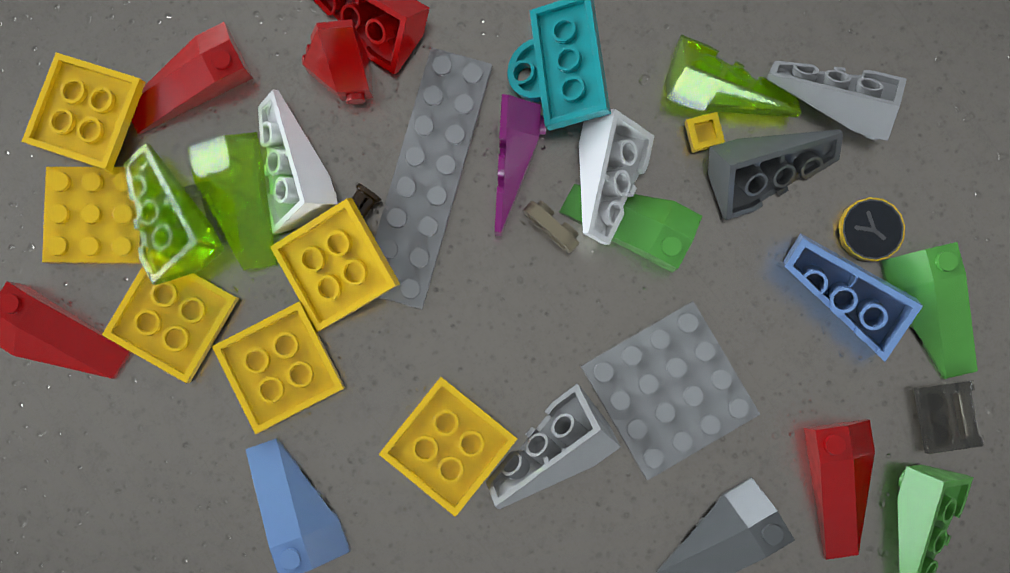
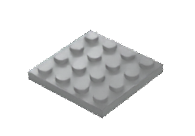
M694 301L580 366L646 480L653 478L760 415Z

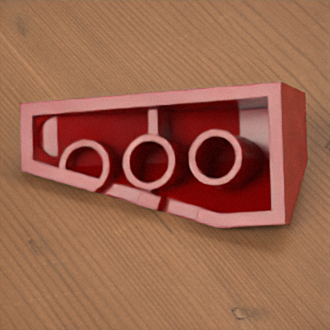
M313 0L327 15H333L338 21L352 19L369 59L393 74L399 72L423 37L430 7L417 0Z
M225 22L196 35L144 86L131 120L137 134L141 135L253 79Z
M6 281L0 291V348L13 356L115 379L131 354V351L104 337L101 331L25 284Z

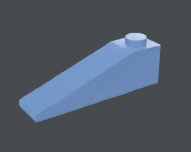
M278 438L245 449L269 549L277 573H304L350 552L340 519L334 511L330 510L321 498L319 491L315 486L311 485L302 473L299 465Z

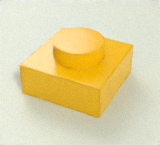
M718 112L685 120L684 124L692 153L706 150L711 146L725 142Z

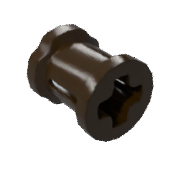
M358 183L356 185L357 191L352 199L356 206L359 207L358 209L365 220L375 203H380L382 199L370 189Z

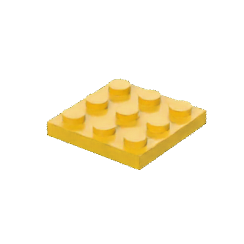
M56 52L21 142L112 172L146 82L140 78Z
M46 167L42 262L47 264H143L147 169L143 167H114L113 171L109 172L97 167Z
M346 198L270 246L317 332L329 327L400 285L352 198Z
M152 250L102 335L179 380L190 383L239 298L157 251Z
M300 301L212 346L255 434H259L345 389L333 362Z
M440 377L381 450L379 455L456 517L518 438L443 377Z

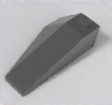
M750 477L719 497L715 506L704 518L702 517L696 524L697 527L684 542L679 544L656 573H736L767 558L795 541L777 509L753 478Z

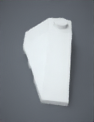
M273 89L258 106L260 144L266 147L267 150L266 164L262 165L263 176H269L270 194L264 195L265 207L272 233L281 234L302 227L337 205L338 202L330 175L279 90Z
M611 109V114L584 121L579 140L583 234L603 245L610 244L624 216L623 206L627 198L633 197L637 188L634 184L639 174H644L649 165L654 141L653 134L616 109Z

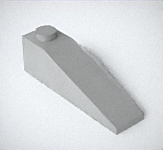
M774 61L767 80L850 130L860 133L868 139H883L887 141L900 108L907 80L906 78L871 70H864L862 75L847 74L846 69L842 67H834L833 70L824 72L819 71L812 64Z
M578 384L549 405L545 410L548 415L536 429L531 427L525 434L528 437L525 443L517 452H510L486 481L493 503L497 509L506 507L594 467L621 447L609 423Z

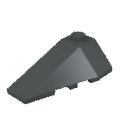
M838 129L739 138L711 146L709 148L708 176L723 218L728 220L754 212L763 206V200L775 193L781 196L789 191L787 186L801 177L809 179L840 159L844 132Z

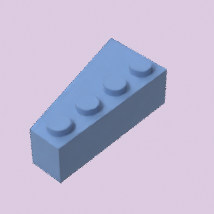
M801 233L783 260L785 267L851 328L863 342L873 349L884 362L923 307L917 298Z

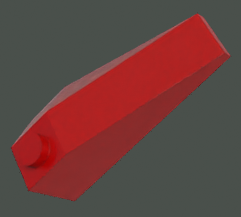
M353 20L316 23L311 34V44H307L306 54L302 55V65L306 71L341 101H346L347 104H362L366 102V99L373 98L371 62Z
M870 419L804 428L824 559L857 556L860 550L875 456Z

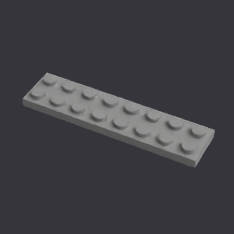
M432 47L430 49L375 237L400 285L379 296V298L423 310L493 68L491 63Z

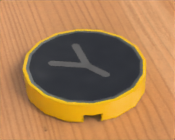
M869 197L854 202L844 210L838 223L839 240L842 247L850 256L859 261L876 262L889 258L899 250L904 241L905 224L902 215L893 204L884 199Z

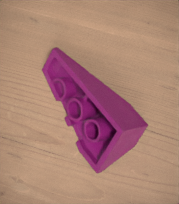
M502 94L495 236H502L538 146L539 134H546L544 116L540 115L541 105L507 94Z

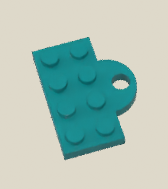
M560 0L531 9L530 18L533 39L519 46L508 64L507 76L513 90L527 101L542 102L544 124L549 131L611 114L594 0ZM525 68H531L530 76L526 80L518 81L519 73Z

